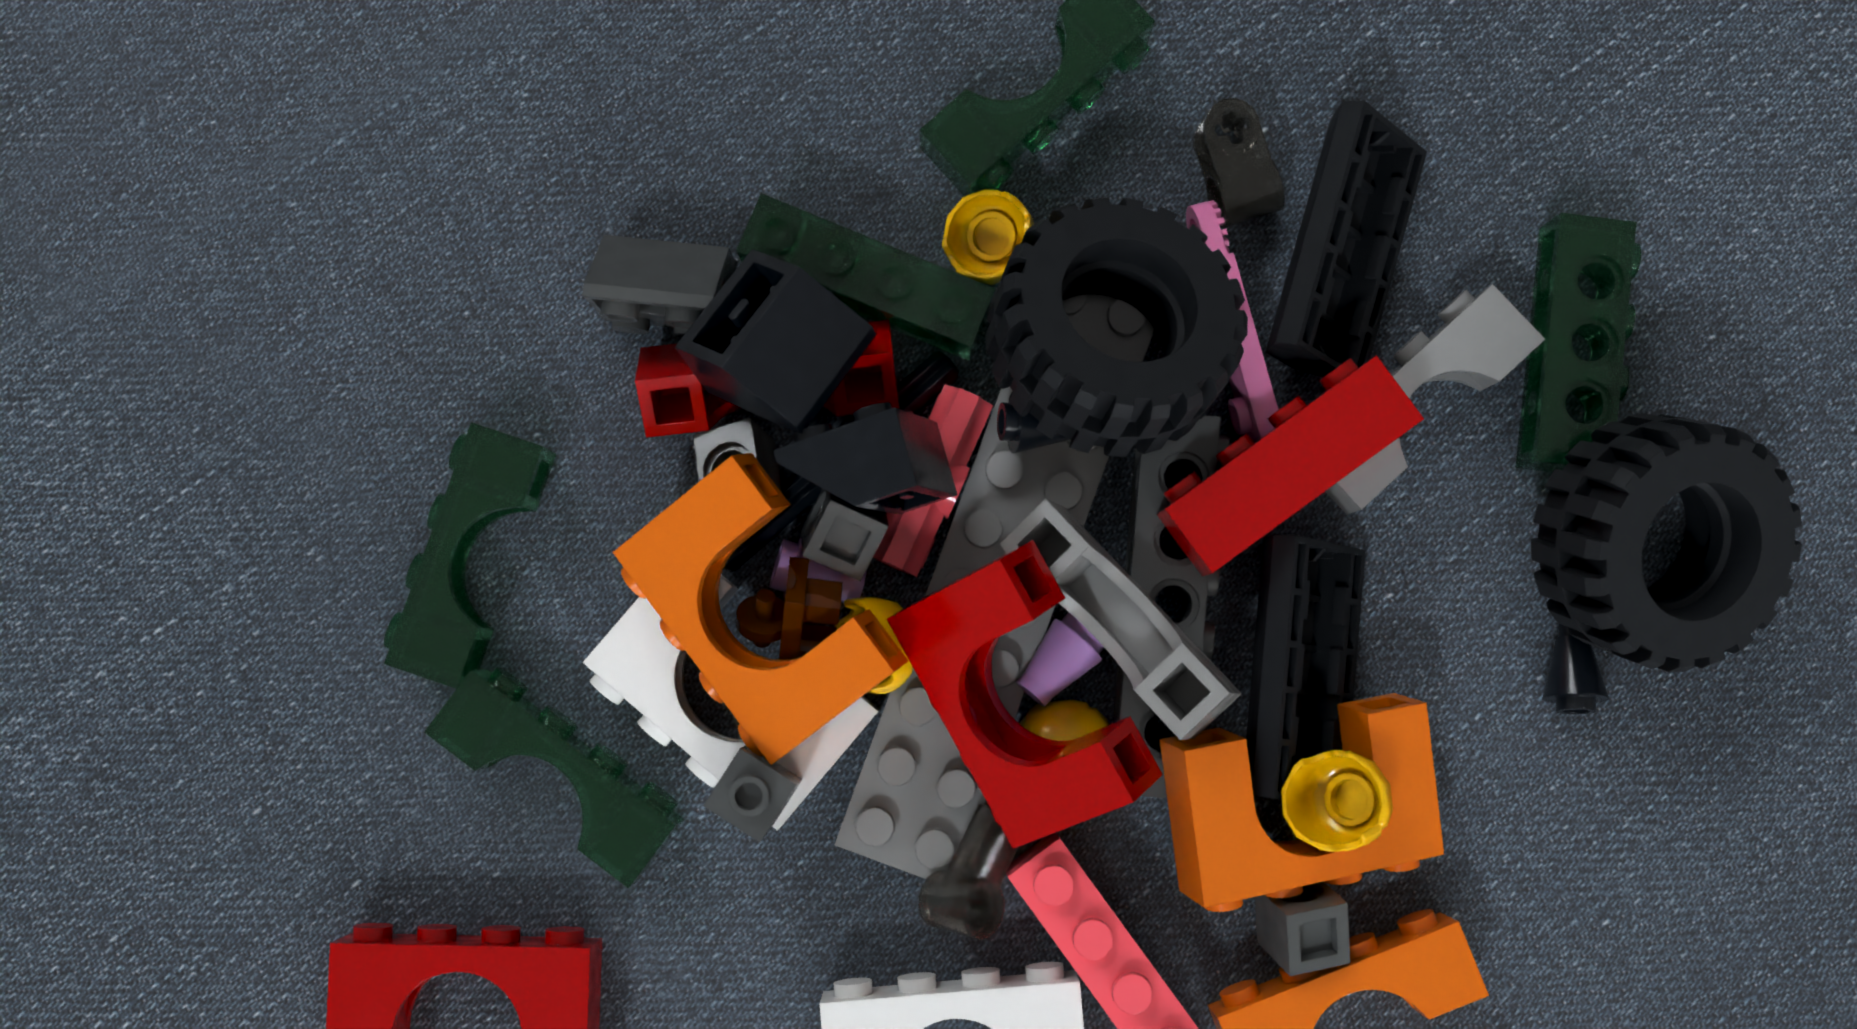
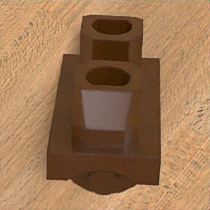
M790 557L785 601L776 597L773 591L762 589L756 595L743 600L736 610V628L742 636L753 641L755 646L765 648L771 643L781 640L779 660L795 659L804 656L837 630V627L802 624L803 621L838 625L843 582L807 578L809 559Z

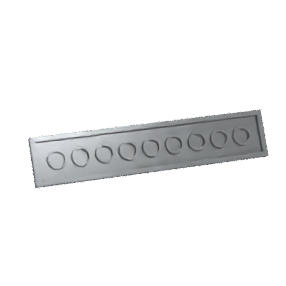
M1097 294L1079 295L1063 301L1069 321L1087 343L1111 357L1125 361L1143 362L1155 328L1135 307L1120 299ZM1010 387L1001 388L925 596L1005 555L1006 552L999 544L1045 498L1065 507L1084 527L1109 456L1104 455V447L1093 445L1090 452L1086 453L1070 448L1071 440L1027 451L1011 453L1008 442L1001 441L998 437L997 414L1000 403L1009 401L1012 389ZM1055 606L1036 619L1000 636L994 648L992 656L994 686L1005 709L1014 719L1025 692L1017 685L1016 681L1025 672L1042 642ZM914 669L906 682L890 692L834 845L954 889L986 799L970 770L963 763L958 748L938 712L931 705L928 694Z

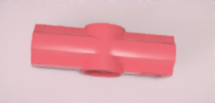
M944 385L941 393L938 394L928 419L937 422L957 495L900 515L887 512L889 527L873 556L874 559L917 578L936 540L935 536L943 518H949L971 469L967 464L992 411V404L962 388Z

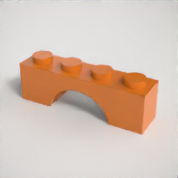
M1424 909L1403 916L1397 921L1399 929L1377 938L1372 932L1350 937V964L1289 976L1280 967L1278 970L1281 976L1259 985L1253 979L1234 983L1219 992L1221 1000L1207 1006L1216 1029H1314L1318 1019L1329 1006L1340 998L1358 991L1381 990L1399 995L1428 1020L1485 998L1489 994L1459 921L1441 912L1435 914L1433 909Z

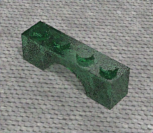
M1066 0L1058 8L1054 28L1061 49L1062 63L1052 79L1036 92L1011 100L991 99L965 89L919 130L920 149L963 196L983 189H998L1013 173L1014 168L1010 164L1027 149L1033 155L1042 150L1059 132L1060 128L1056 125L1058 121L1072 109L1077 114L1086 111L1103 94L1105 87L1101 83L1117 69L1126 74L1143 60L1151 49L1147 43L1155 20L1136 0Z
M472 422L467 435L461 434L457 438L449 458V469L453 470V474L445 494L440 493L435 498L429 511L427 526L429 529H432L427 546L424 553L419 552L414 557L407 572L406 587L411 590L402 613L397 612L393 616L385 633L384 647L389 649L384 662L385 665L456 689L473 688L494 628L478 614L469 599L465 584V567L468 554L479 535L494 522L517 513L536 512L556 453L535 443Z
M497 667L493 673L488 669L471 670L424 733L474 771L492 767L498 762L514 755L536 757L557 767L570 780L581 803L583 820L577 850L627 888L638 882L685 820L673 811L678 802L656 784L648 781L642 787L623 772L628 764L606 746L597 743L592 749L574 736L573 733L578 726L565 714L550 705H547L542 711L523 697L528 688L509 672L500 667Z

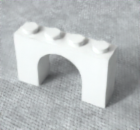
M722 574L719 583V604L721 610L739 590ZM639 597L583 661L595 673L590 679V683L603 696L616 705H619L623 699L628 701L643 714L637 721L638 725L663 746H667L673 740L691 756L686 761V766L704 783L714 788L739 749L746 745L742 739L727 737L710 729L694 713L687 700L683 682L684 665L688 654L686 651L677 649L667 640L660 628L661 617L647 598ZM865 696L861 697L777 761L778 764L803 779L774 823L773 828L777 831L880 711Z
M1061 962L1032 963L1025 966L1026 974L1000 976V969L996 967L971 968L961 972L962 980L936 982L935 973H909L897 977L898 985L872 987V979L870 978L842 979L833 983L834 990L823 991L820 1000L821 1029H924L933 1023L949 1019L972 1020L984 1024L991 1029H1084L1080 980L1075 970L1064 971V966Z

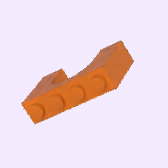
M752 453L731 455L612 553L623 566L621 568V575L627 586L640 598H647L661 617L660 628L667 640L677 649L686 651L699 668V680L705 691L718 703H725L739 722L738 732L745 745L755 754L764 756L768 763L773 765L905 665L908 659L870 609L854 616L804 656L795 659L778 660L763 657L750 651L734 637L723 619L719 604V583L723 568L731 554L743 542L791 505Z
M1390 693L1337 704L1342 750H1350L1376 763L1390 783L1393 812L1388 826L1382 830L1381 836L1370 844L1351 851L1329 852L1319 850L1300 839L1292 841H1273L1262 828L1256 813L1246 738L1219 727L1204 730L1195 739L1180 740L1177 736L1159 739L1179 891L1208 911L1226 912L1242 907L1243 899L1261 895L1270 898H1290L1300 895L1303 892V886L1319 882L1331 885L1352 884L1360 881L1364 872L1378 869L1390 872L1410 871L1420 866V860L1444 855L1427 702L1397 693Z

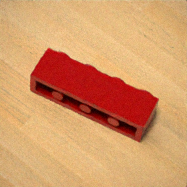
M1377 355L1359 368L1352 358L1348 359L1319 380L1326 392L1306 405L1302 398L1297 396L1267 418L1275 428L1254 443L1248 433H1246L1216 455V458L1222 464V467L1202 481L1194 471L1164 493L1170 505L1156 515L1201 576L1214 573L1424 420L1423 416Z

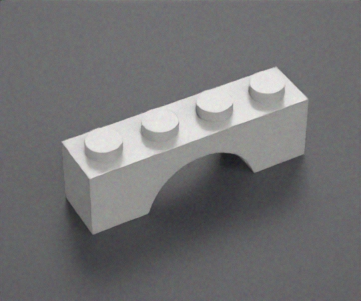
M1493 284L1474 297L1466 289L1439 312L1438 316L1443 320L1444 324L1428 338L1420 331L1393 355L1400 365L1390 374L1408 398L1411 397L1419 386L1432 381H1454L1482 391L1500 382L1536 349L1545 338ZM1400 437L1325 491L1346 515L1362 510L1408 467L1402 452Z
M1045 498L999 544L1008 553L1034 540L1065 596V599L1059 602V604L1102 644L1123 669L1132 684L1133 690L1180 740L1195 739L1242 694L1065 507Z

